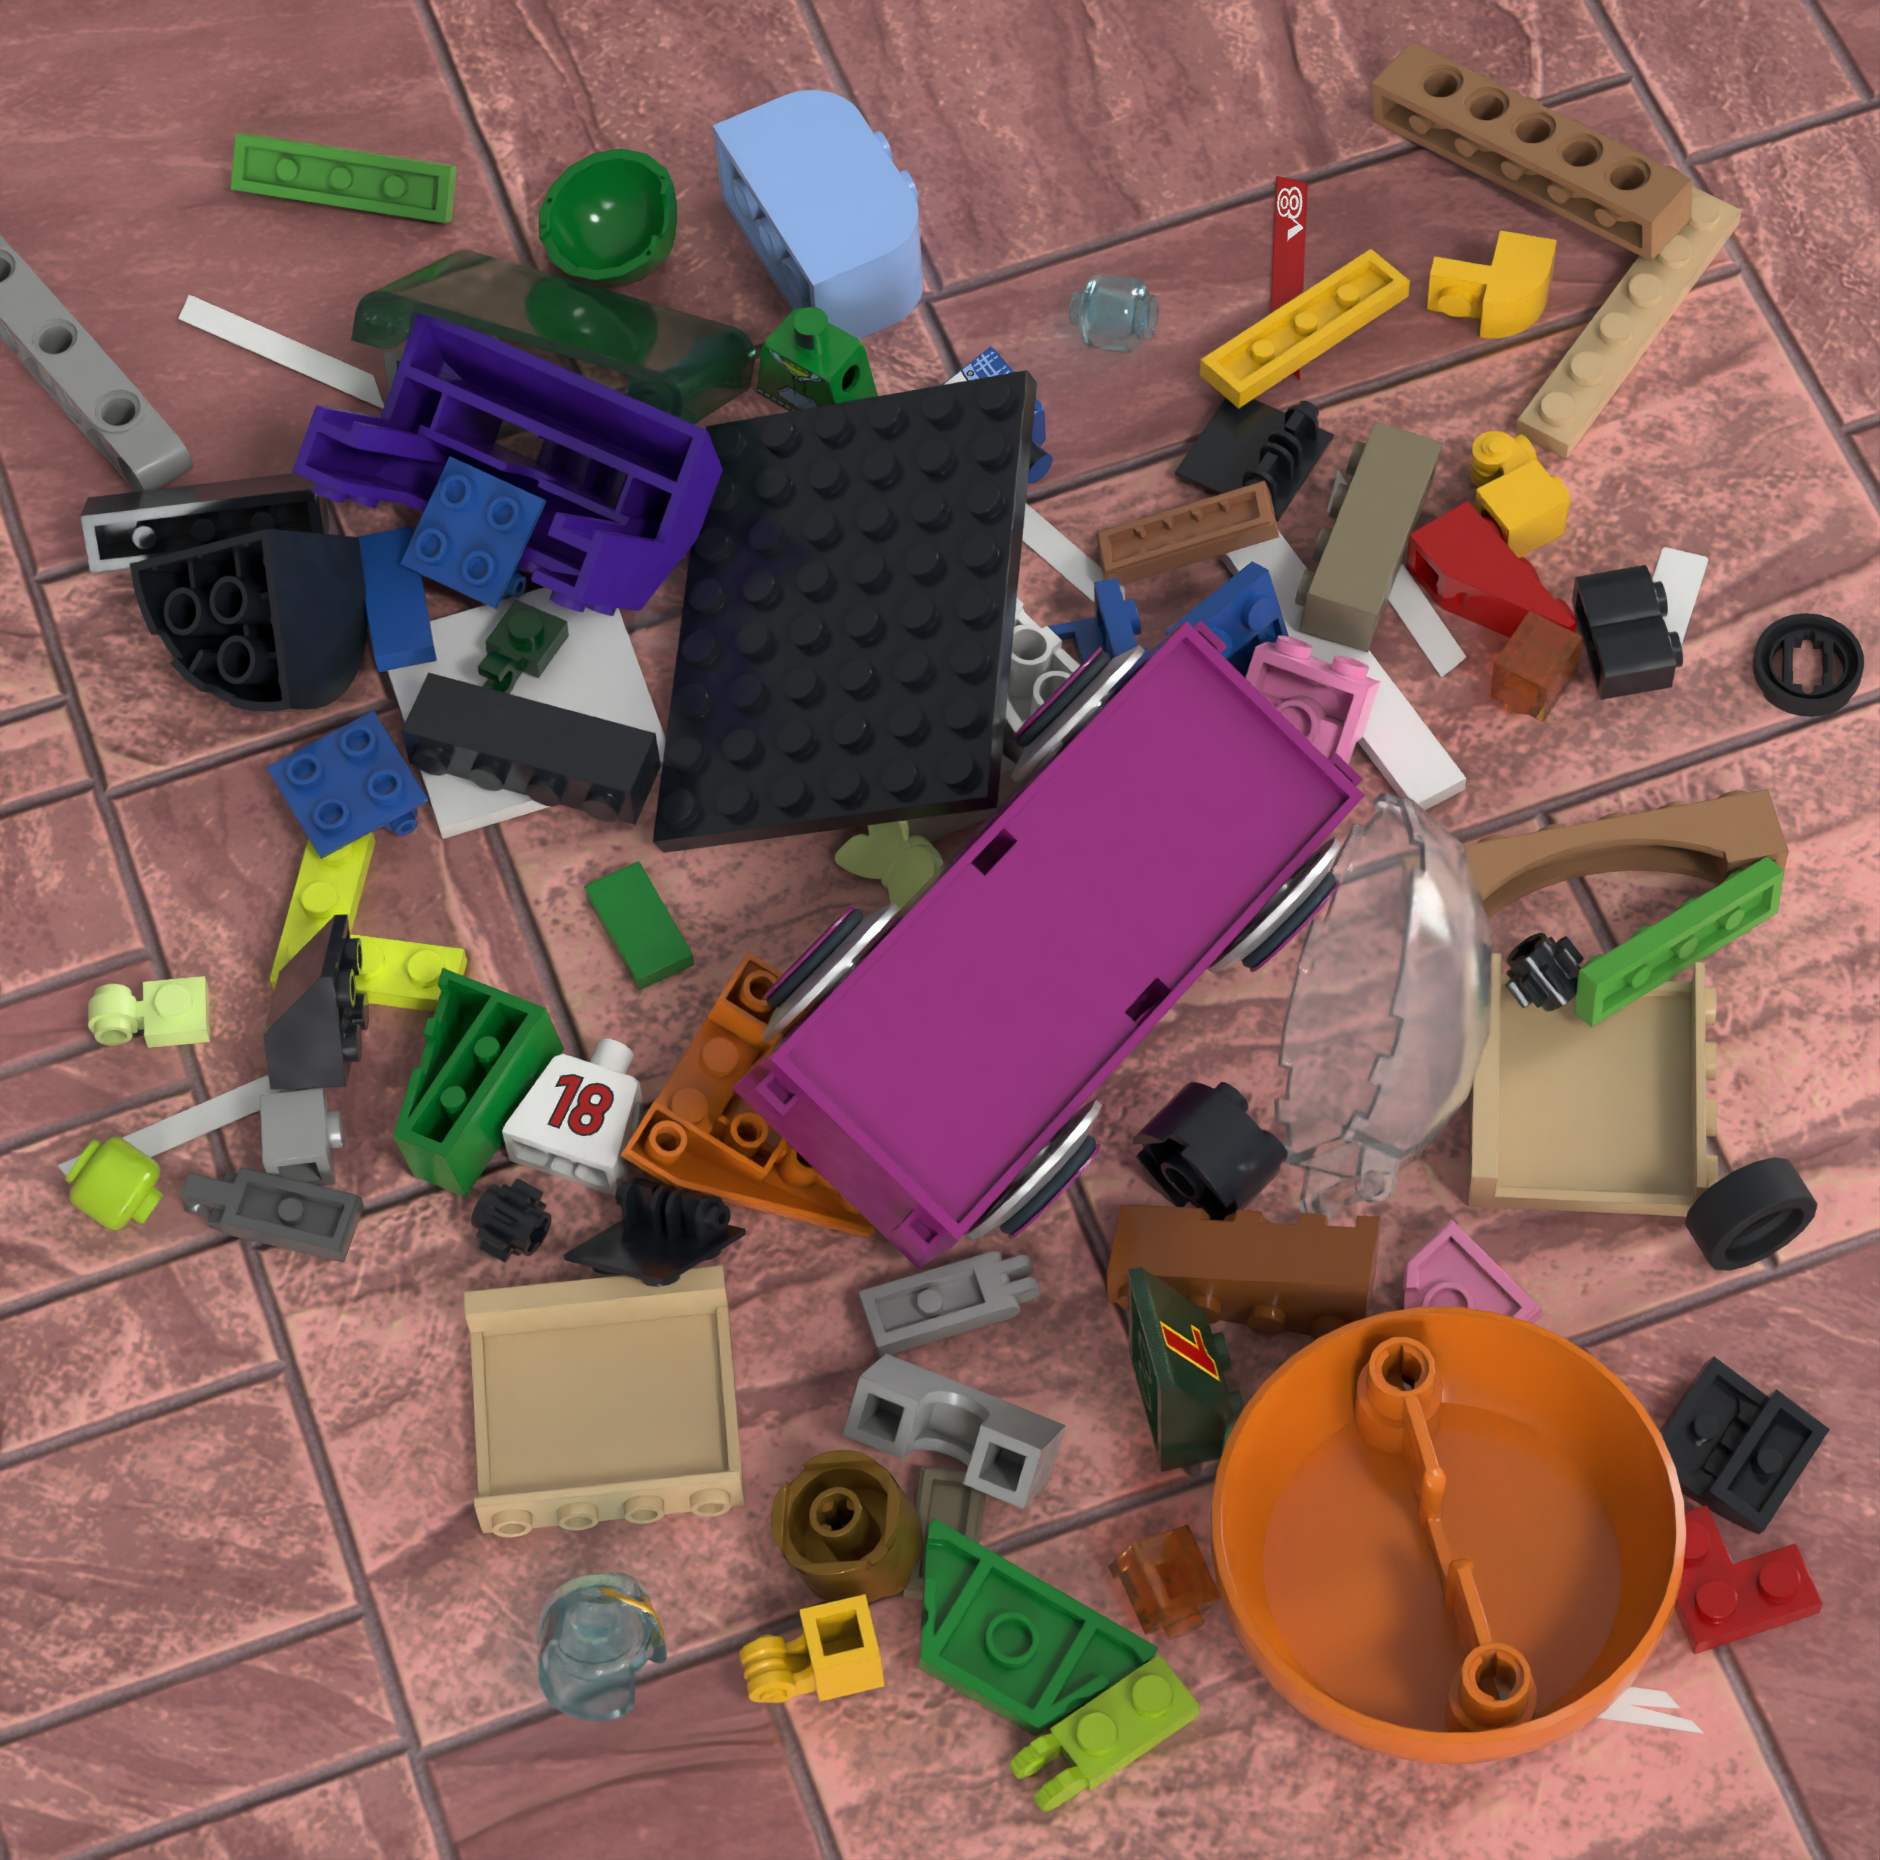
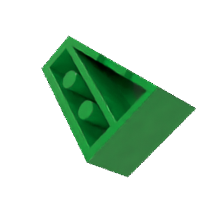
M442 968L438 981L441 993L434 1017L427 1018L423 1032L426 1044L419 1068L412 1069L393 1138L414 1177L466 1198L504 1141L502 1130L506 1122L555 1056L560 1055L564 1047L545 1007Z

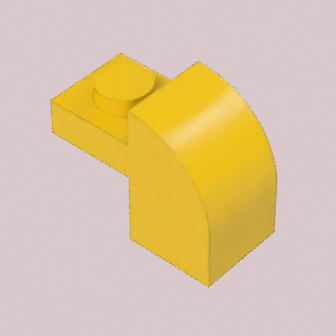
M1500 230L1491 266L1434 256L1429 278L1427 310L1442 312L1452 317L1465 316L1481 319L1479 338H1505L1523 332L1539 319L1545 309L1553 278L1557 240Z

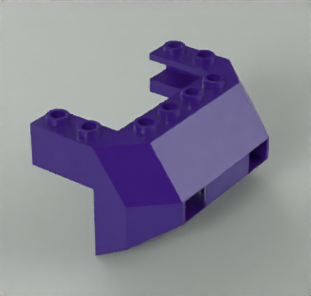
M420 306L381 416L316 405L292 472L313 481L314 483L311 488L313 493L336 502L345 503L347 498L356 503L377 508L379 500L403 503L424 513L449 457L455 458L547 501L517 566L534 573L531 579L532 582L552 590L549 598L550 601L578 612H584L586 607L605 615L614 616L616 608L640 611L695 543L723 469L706 429ZM503 420L535 433L536 438L544 439L537 460L495 443Z

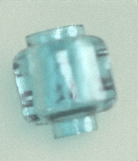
M1103 273L1090 277L1082 291H1075L1069 307L1070 323L1077 326L1080 339L1087 347L1124 353L1136 351L1144 341L1152 339L1157 327L1159 314L1157 297L1150 294L1148 286L1141 279Z

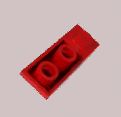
M1466 501L1409 534L1407 569L1442 609L1563 661L1572 657L1576 620L1572 610L1561 598L1554 599L1540 583L1533 565L1524 557L1518 558L1506 545L1500 529L1491 518L1482 517Z

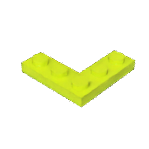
M371 832L323 859H320L308 839L270 976L273 990L275 991L279 971L334 915L348 914L350 938H360L362 944L361 976H355L357 993L366 992L368 1003L435 1012L441 993L438 981L442 968L464 976L467 965L465 950L351 934L375 846L374 834Z

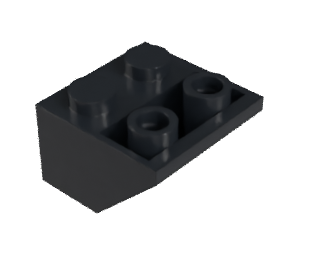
M348 914L334 915L279 971L263 1034L270 1089L346 1087L351 1063L361 1061V1030L368 1029L369 1004L367 993H357L355 976H361L363 967L362 944L360 938H350Z

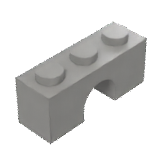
M886 1353L860 1375L842 1435L900 1459H904L910 1452L915 1450H931L950 1455L968 1467L963 1482L964 1485L1024 1509L1048 1484L1066 1425Z

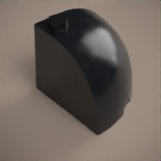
M264 529L129 564L137 601L151 635H160L166 648L174 657L170 664L201 692H210L236 708L266 712H297L317 709L333 703L345 693L357 675L365 651L368 629V615L365 603L366 589L359 537Z

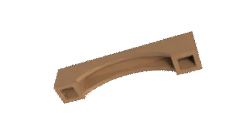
M1769 789L1749 793L1743 790L1727 792L1716 799L1689 804L1683 801L1667 803L1657 810L1630 815L1616 812L1607 814L1592 822L1570 826L1551 824L1539 829L1537 832L1510 837L1491 835L1479 840L1477 843L1451 848L1443 846L1427 847L1416 854L1405 856L1402 889L1419 949L1425 950L1479 940L1481 938L1482 924L1504 907L1530 893L1566 880L1607 872L1659 871L1697 877L1720 885L1734 871L1738 869L1745 870L1766 856L1785 871L1789 850Z

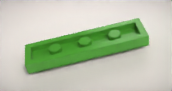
M240 132L235 134L230 190L448 223L452 221L457 165Z
M1766 856L1745 870L1738 869L1734 871L1722 884L1699 898L1692 897L1686 900L1676 912L1653 926L1647 925L1640 928L1628 941L1607 954H1599L1592 957L1579 970L1575 1013L1590 1027H1593L1688 969L1695 962L1701 961L1777 914L1784 870Z

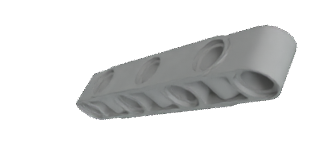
M0 235V339L135 492L161 489L193 469L194 465L191 456L174 430L20 255Z

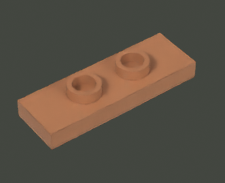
M1265 481L1096 532L1103 577L1105 580L1118 578L1120 586L1279 537L1272 498Z

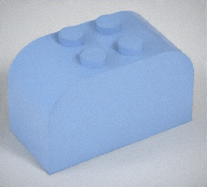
M797 91L712 125L721 199L791 310L807 307L819 308L826 313L830 324L860 340L900 322L915 309L923 291L921 231L917 205L918 192L910 174L906 170L899 172L892 162V152L881 131L873 133L862 114L851 102L827 91Z

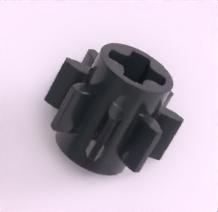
M1545 933L1534 934L1518 944L1507 957V963L1511 969L1506 973L1510 980L1505 986L1522 1008L1533 1002L1537 1008L1542 1007L1545 1011L1556 1010L1569 1002L1577 994L1579 970L1582 969L1579 964L1584 958L1567 936L1555 942L1552 937L1548 938Z
M519 1178L514 1181L511 1187L503 1184L502 1187L494 1184L487 1188L479 1198L471 1217L472 1226L478 1229L476 1237L482 1240L479 1248L505 1263L512 1253L516 1256L521 1254L530 1256L535 1253L545 1240L552 1220L551 1215L544 1211L547 1204L540 1201L544 1192Z

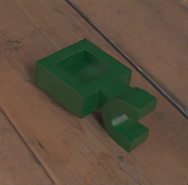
M515 600L485 641L487 655L478 666V674L488 679L482 687L510 694L523 672L539 678L569 636L567 621Z

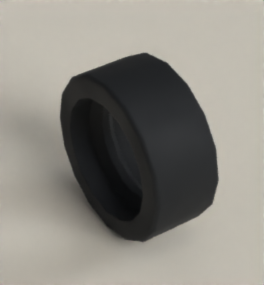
M1772 1157L1755 1161L1737 1169L1714 1183L1698 1197L1689 1209L1685 1226L1709 1264L1715 1270L1730 1271L1765 1259L1788 1245L1805 1230L1815 1217L1818 1204L1791 1162L1785 1158Z

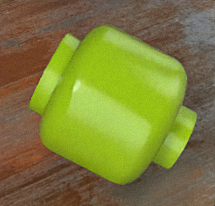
M112 1136L103 1143L94 1138L65 1178V1181L72 1185L69 1192L70 1202L111 1231H118L124 1228L131 1219L143 1225L164 1195L154 1187L161 1173L159 1164L118 1136Z

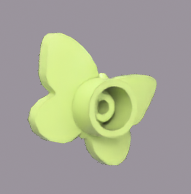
M907 820L868 825L869 832L853 836L835 854V862L845 870L864 878L881 880V884L888 888L890 902H894L899 907L895 915L943 865L940 853L928 839L921 835L909 836Z

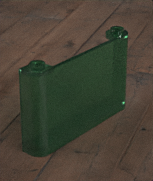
M458 250L366 294L357 305L351 340L380 349H391L409 338L417 313L629 374L626 390L627 396L692 424H696L750 389L756 358L755 348L751 339L745 332L734 326L470 250Z

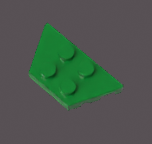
M932 1519L928 1526L925 1547L918 1668L1036 1736L1080 1709L1155 1657L1158 1650L1157 1646L939 1520Z

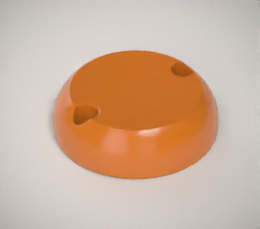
M1417 1307L1384 1312L1351 1322L1321 1336L1287 1359L1263 1382L1249 1400L1228 1436L1216 1472L1210 1513L1211 1554L1221 1599L1232 1629L1249 1659L1268 1683L1300 1713L1332 1734L1362 1748L1391 1757L1432 1764H1477L1513 1758L1547 1747L1577 1732L1605 1712L1632 1685L1661 1640L1673 1614L1680 1589L1686 1544L1684 1500L1675 1465L1661 1433L1643 1405L1624 1383L1591 1354L1560 1335L1528 1321L1492 1311L1462 1307ZM1403 1382L1410 1385L1413 1389L1405 1391ZM1497 1691L1506 1694L1508 1699L1500 1700Z

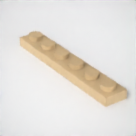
M1692 186L1691 219L1652 262L1642 256L1637 258L1517 419L1516 434H1522L1528 440L1567 459L1737 228L1740 222L1741 209Z

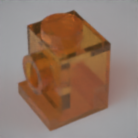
M1188 1524L1130 1543L1108 1566L1113 1579L1120 1577L1145 1635L1164 1629L1169 1640L1185 1636L1205 1624L1202 1615L1221 1598Z

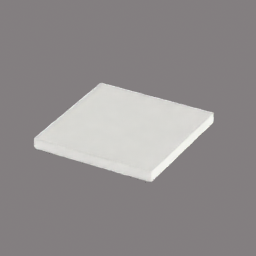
M544 587L524 593L519 598L510 597L501 600L497 609L483 605L430 621L437 661L387 670L404 724L428 672L482 687L488 679L478 674V666L487 655L485 641L513 602L519 600L566 620L569 636L539 678L523 672L510 694L656 733L661 762L658 774L662 773L666 738L619 608H616L614 616L605 615L586 607L584 612L574 611L550 601L549 598L552 590ZM420 770L442 839L551 807L539 804L527 795L505 789L490 791L479 787L468 779L446 773L436 776Z

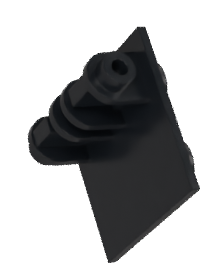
M1225 397L1176 469L1175 476L1217 495L1265 481L1271 494L1275 518L1278 522L1333 440L1334 434L1319 428L1317 419L1319 410L1308 401H1300L1298 405H1291L1286 412H1282L1255 399L1238 409Z
M634 1177L628 1182L620 1183L616 1190L615 1200L622 1208L623 1219L565 1253L564 1260L592 1267L593 1271L597 1273H617L640 1279L647 1286H666L678 1281L681 1274L699 1263L719 1256L722 1249L745 1236L746 1229L728 1225L731 1218L730 1209L717 1196L701 1194L667 1184L660 1186V1183Z

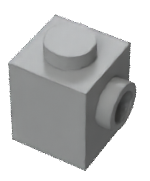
M323 1088L282 1089L278 1093L260 1095L262 1160L266 1173L318 1186L336 1184L334 1149L344 1148L345 1146L344 1127L341 1111H330Z

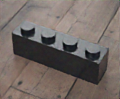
M295 473L88 497L80 517L90 573L128 569L131 563L264 529L328 534L330 524L326 498L311 491L313 481Z
M429 672L401 730L409 764L415 765L428 774L441 776L446 773L471 780L486 790L499 791L505 789L527 795L535 802L545 806L564 805L585 811L591 817L604 822L619 820L636 825L661 767L656 733Z

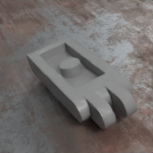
M992 1251L858 1291L859 1302L878 1358L883 1357L886 1353L892 1355L1001 1322L1018 1315L1021 1311L1020 1303L1032 1300L1041 1294L1037 1278H1024L1033 1271L1029 1256L1018 1255L1003 1260L1000 1252Z

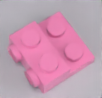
M1279 635L1276 643L1267 641L1256 646L1246 679L1327 759L1337 753L1349 765L1355 744L1363 737L1381 681L1367 677L1369 666L1358 660L1344 656H1334L1331 664L1311 657L1312 645L1293 637Z

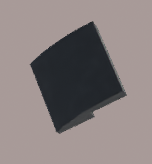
M1713 1356L1704 1363L1659 1432L1675 1465L1682 1494L1702 1506L1707 1505L1709 1510L1747 1530L1760 1534L1764 1532L1830 1429L1777 1389L1768 1396Z

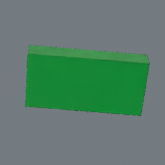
M639 861L584 886L588 902L638 990H642L694 965L693 954Z

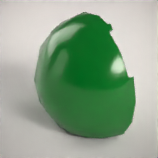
M622 148L593 153L569 166L551 185L539 211V239L542 241L551 262L577 282L604 289L635 283L646 278L663 265L672 250L676 237L677 199L674 184L667 169L646 153Z

